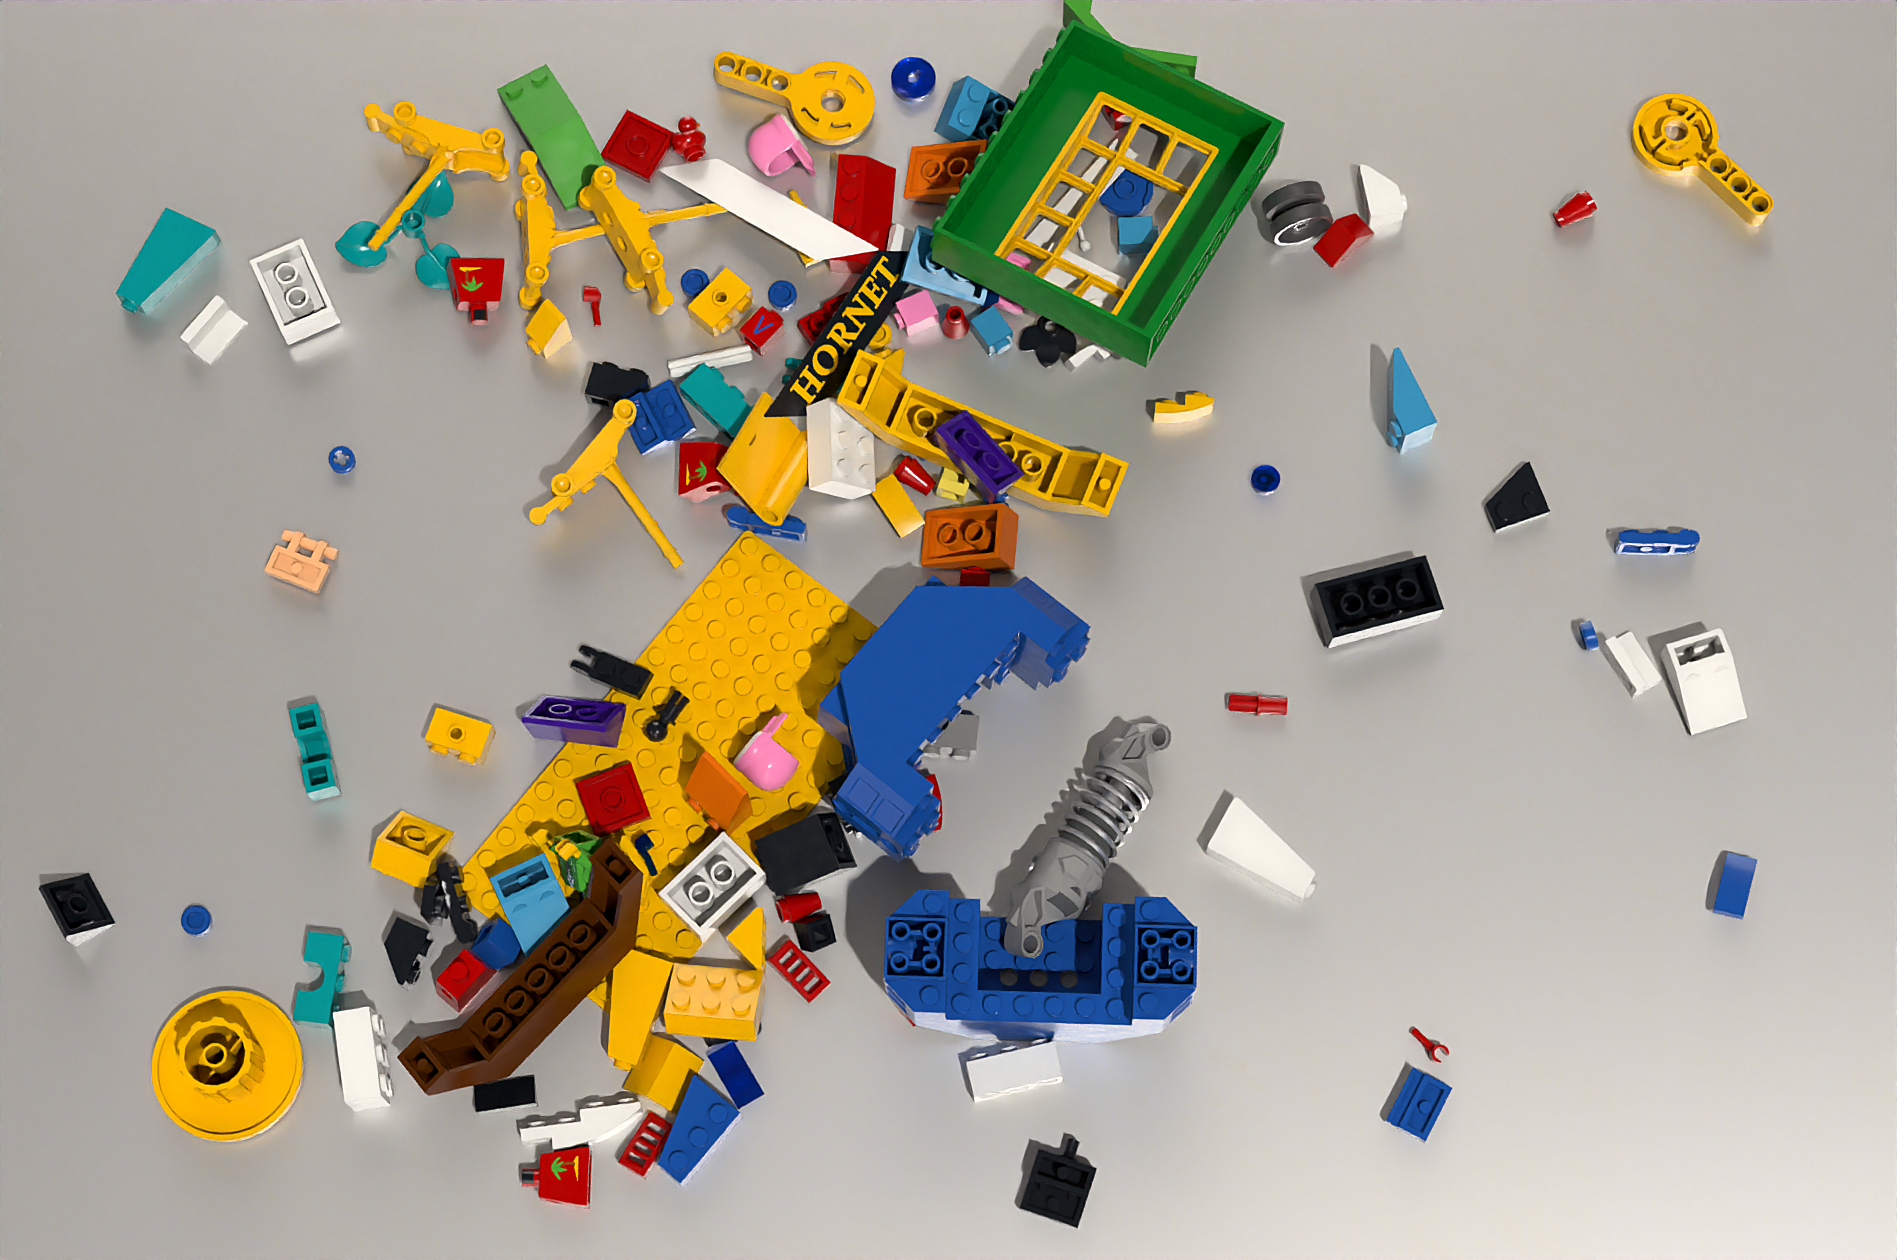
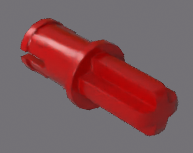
M1258 693L1257 696L1231 694L1228 700V709L1231 712L1256 713L1258 717L1260 714L1286 716L1288 699L1287 697L1261 696V693Z

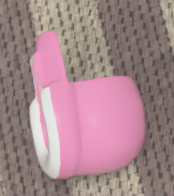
M778 114L774 116L771 121L763 124L751 134L748 140V152L752 161L762 173L767 176H775L786 171L796 162L801 161L812 177H815L814 160L808 153L809 149L785 115Z
M785 712L772 717L763 730L757 732L749 740L734 760L736 770L741 772L761 790L772 791L782 788L792 778L799 765V761L771 738L787 718L788 714Z

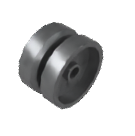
M1317 181L1293 183L1274 191L1262 201L1265 218L1272 222L1270 224V232L1273 241L1277 245H1293L1308 241L1324 233L1332 226L1333 218L1330 209L1326 204H1323L1325 195L1321 184Z

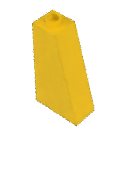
M631 950L613 968L608 1058L611 1062H614L613 1067L625 1072H630L631 1068L639 1071L669 989L674 967L672 962Z

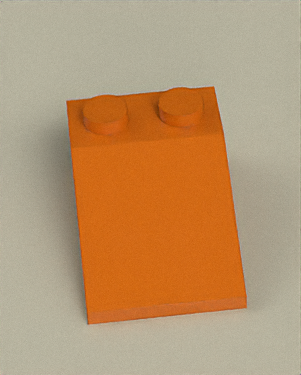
M988 140L912 147L904 198L906 200L947 205L952 195L956 196L960 191V183L965 174H971L974 170L973 166L980 152L985 153L987 150Z
M1004 503L926 511L921 566L955 570L981 567L985 569V572L1014 570L1019 515Z
M705 751L701 755L685 787L688 797L686 803L697 814L702 811L709 818L706 823L714 832L719 834L721 831H724L730 836L753 814L749 794Z

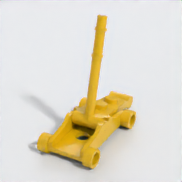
M402 101L395 105L393 109L394 117L382 112L379 105L375 103L368 104L364 108V115L367 126L371 131H380L396 144L401 143L403 151L408 155L423 156L430 160L428 169L401 203L394 208L393 213L381 228L375 231V235L369 241L368 246L372 250L377 251L383 242L388 240V236L402 220L403 214L411 209L443 169L452 170L456 174L469 170L487 172L494 181L501 182L506 180L510 176L511 170L508 160L504 157L505 139L503 132L497 128H489L483 134H479L417 115L413 103L409 101Z
M525 151L520 157L517 170L519 175L524 177L521 184L523 196L517 201L514 208V215L521 222L524 269V287L519 291L518 302L521 307L527 310L535 309L540 304L542 297L540 289L548 279L549 271L546 266L551 261L550 254L552 249L570 242L606 234L601 224L571 231L555 230L553 210L551 206L547 205L545 199L547 196L544 180L538 176L536 169L537 155L532 151ZM660 209V210H656V211H652V212H651V211H647V213H643V214H653V213H660V212H666V211H665V209Z
M608 166L598 167L591 177V184L585 186L578 194V204L584 210H593L627 269V273L624 276L625 286L629 290L637 292L647 285L652 299L650 309L654 314L661 315L671 306L674 297L670 291H667L665 284L666 274L662 267L663 256L657 250L656 243L651 238L649 229L658 224L702 216L709 217L713 214L729 211L716 203H703V205L643 214L640 211L639 203L625 197L615 184L616 174L613 169Z
M626 399L619 400L613 408L611 420L566 473H560L553 477L551 493L554 498L543 507L533 508L529 513V520L535 526L543 525L550 513L556 509L560 512L565 510L574 502L571 497L579 491L583 495L597 485L595 479L603 475L615 484L645 526L646 532H649L664 553V557L676 569L684 561L676 552L677 549L671 545L659 528L658 522H655L625 480L615 462L618 455L617 445L626 429L634 423L637 411L632 401Z

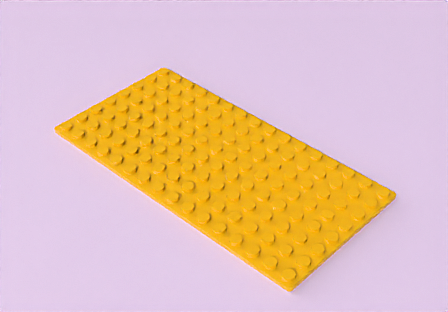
M745 531L634 663V665L651 671L654 675L641 700L611 690L602 701L626 704V713L617 748L568 742L462 868L464 873V883H462L464 895L467 894L471 905L490 921L501 918L512 928L489 878L545 853L570 909L573 911L580 904L579 893L577 889L565 884L558 855L548 849L549 845L547 843L539 849L528 838L536 829L548 830L553 839L555 836L577 830L593 834L575 783L631 762L652 819L601 837L602 844L609 837L615 843H620L622 835L628 836L651 876L645 904L640 906L636 945L632 950L672 962L673 964H688L706 940L702 943L661 901L658 893L722 833V831L719 834L714 832L706 823L709 818L702 811L697 814L686 803L688 797L685 787L701 755L707 751L748 792L753 814L729 837L764 870V864L758 861L755 854V848H757L755 840L806 819L829 791L828 782L841 776L846 770L841 742L817 724L819 704L838 684L840 672L879 628L754 533ZM674 690L679 691L682 694L675 705H678L684 696L690 702L675 720L676 725L668 724V734L663 741H650L645 735L646 724L651 720L658 719L660 716L656 711L663 708ZM785 712L788 714L787 718L771 738L799 761V765L792 778L782 788L772 791L761 790L741 772L736 770L734 760L749 740L757 732L762 731L772 717ZM613 969L586 996L609 1015L611 1011Z

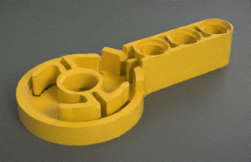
M723 51L715 57L713 76L717 83L788 108L791 120L794 121L798 129L815 142L825 145L846 144L862 135L870 125L875 107L872 86L865 75L849 64L826 61L817 63L802 73L792 74L729 51ZM723 65H729L733 68V70L729 72H724L720 69V67ZM754 74L757 75L760 79L757 81H750L746 78V76ZM774 84H782L786 89L778 91L772 86ZM828 97H835L841 101L843 108L838 112H829L822 107L821 103ZM832 124H833V126H845V127L835 128V127H832Z
M1679 93L1662 94L1646 102L1638 111L1631 129V143L1638 159L1647 168L1661 175L1671 177L1697 176L1745 222L1753 226L1763 224L1773 208V199L1718 148V128L1710 110L1699 100ZM1669 126L1679 127L1685 133V138L1679 141L1671 140L1666 135L1665 128ZM1641 137L1643 138L1644 145L1648 151L1645 150ZM1710 167H1718L1722 173H1715ZM1731 186H1738L1743 192H1735ZM1752 205L1760 206L1763 212L1755 211Z

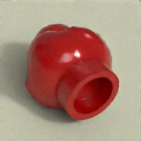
M684 116L679 120L678 128L681 134L678 132L674 133L671 140L673 151L683 156L687 163L695 162L706 154L704 149L706 143L705 134L698 130L700 123H697L691 116Z

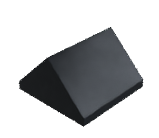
M89 873L43 884L38 888L64 938L74 947L115 924Z

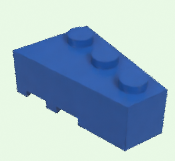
M696 1075L692 1077L658 1161L660 1169L683 1188L742 1119L741 1113Z

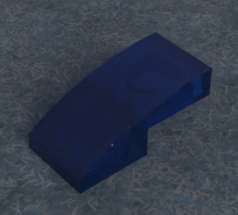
M734 1041L707 1055L738 1109L764 1095L763 1090Z

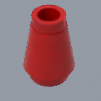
M1585 190L1582 193L1577 192L1552 215L1558 226L1563 228L1593 216L1592 213L1597 210V206L1590 194Z
M958 306L950 307L941 323L942 332L951 339L964 337L970 327L967 317Z
M906 456L893 472L898 477L897 480L923 493L925 496L937 484L915 458L912 460L909 456Z
M817 892L782 895L781 899L775 901L781 923L789 922V924H792L816 910L822 909L821 900Z

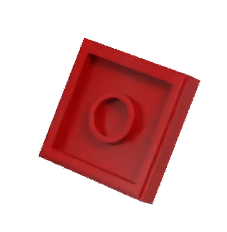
M626 110L602 150L601 156L605 162L650 183L672 146L671 140L674 132Z
M631 762L575 783L593 834L601 838L652 819Z

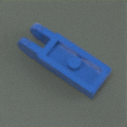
M742 506L730 507L726 512L729 526L739 531H751L754 534L801 543L807 540V525L799 518L786 517L782 525L773 526L764 522L757 514L749 513Z
M1630 529L1618 533L1614 542V553L1620 555H1688L1694 553L1701 537H1699L1700 534L1692 529H1682L1679 533H1669L1665 530L1640 533L1638 530Z

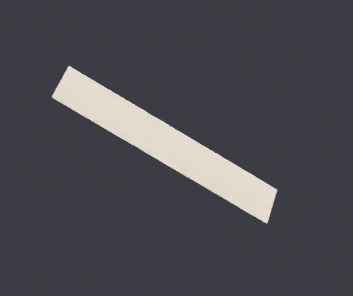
M1116 139L1108 148L1117 151L1121 141ZM1128 148L1125 154L1126 157L1132 160L1138 155L1130 148ZM1100 156L1081 179L1095 185L1110 161ZM1119 166L1116 169L1115 173L1109 180L1101 195L1117 179V177L1125 170V168ZM1072 187L1053 209L1074 218L1089 194ZM1045 217L1025 240L1048 250L1051 243L1056 245L1059 243L1067 227Z

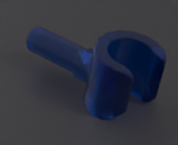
M643 834L635 840V848L643 860H645L651 877L658 875V872L647 851L655 845L646 834Z

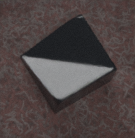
M817 912L794 922L799 946L802 951L815 952L837 942L830 914Z

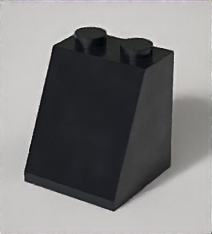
M836 812L815 814L755 840L757 846L755 848L756 857L761 864H764L768 874L766 876L767 885L772 892H775L776 896L792 893L857 867Z

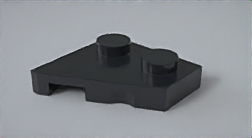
M1530 462L1525 463L1484 506L1494 533L1536 520L1550 513Z
M438 870L436 871V876L432 875L430 880L424 884L420 915L433 927H442L443 919H447L449 915Z

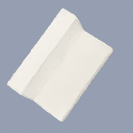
M215 295L179 338L185 348L209 366H212L248 323L231 311L222 298Z
M1631 631L1619 638L1615 636L1609 638L1600 648L1632 698L1663 680Z

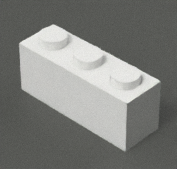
M1040 1039L1030 1042V1047L1018 1050L1017 1046H1010L1001 1049L998 1055L989 1056L988 1053H980L971 1056V1061L966 1062V1069L974 1102L1061 1082L1063 1074L1055 1042L1048 1043L1047 1039Z

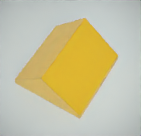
M757 907L726 939L730 949L751 970L763 971L764 978H766V917L763 907Z
M652 1035L639 1071L632 1069L623 1089L677 1116L693 1075L698 1076L705 1061L675 1042Z

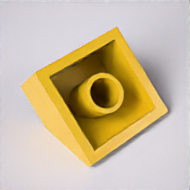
M401 810L377 838L370 867L385 875L407 882L411 886L424 889V884L430 880L431 876H436L437 866L442 863L455 832Z

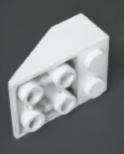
M1722 628L1665 645L1660 656L1690 735L1747 718L1733 656Z

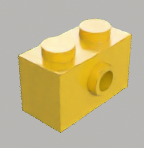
M726 267L687 306L689 317L715 338L720 332L723 334L731 327L733 319L739 312L742 314L749 309L753 299L752 289Z
M437 707L424 740L428 747H430V751L437 755L446 757L449 753L458 756L457 760L462 763L474 766L475 762L484 765L496 732L491 724Z

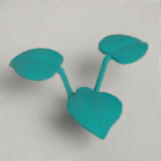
M444 169L435 177L411 209L403 214L402 225H397L396 230L388 237L387 241L383 242L377 251L372 250L368 243L375 235V231L379 230L380 227L369 221H362L352 225L335 243L336 250L344 259L354 265L365 268L375 267L384 262L387 257L384 245L390 244L400 232H403L408 238H419L426 252V255L421 256L416 263V274L419 280L425 286L432 289L451 290L446 267L450 258H460V256L453 247L445 243L436 245L431 251L424 234L425 214L430 218H440L446 215L453 206V191ZM421 176L418 177V178L409 186V188L407 189L406 195H407V194L409 193V191L413 188V186L417 183V181L421 178Z

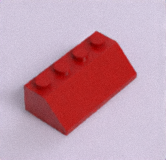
M839 154L833 223L875 246L878 250L829 259L831 272L862 274L878 251H887L889 232L892 225L896 178L895 168L868 156Z

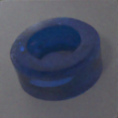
M1261 465L1253 471L1251 486L1255 492L1260 495H1270L1278 489L1280 474L1276 468L1270 465Z

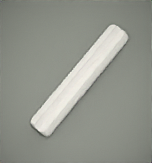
M745 344L668 362L671 377L674 378L692 374L703 362L710 369L713 366L720 368L751 361L753 356L750 345Z

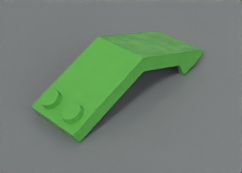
M1092 0L1063 1L1062 25L1065 28L1074 19L1112 38L1090 13ZM1131 47L1195 79L1197 56Z
M547 64L498 88L497 91L537 155L556 196L565 210L568 211L579 205L577 201L578 194L585 186L591 184V177L598 167L606 166L578 111Z

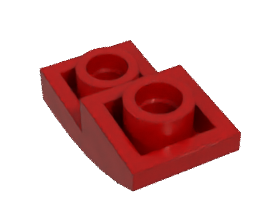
M848 292L825 302L822 309L798 320L796 326L811 347L844 301Z

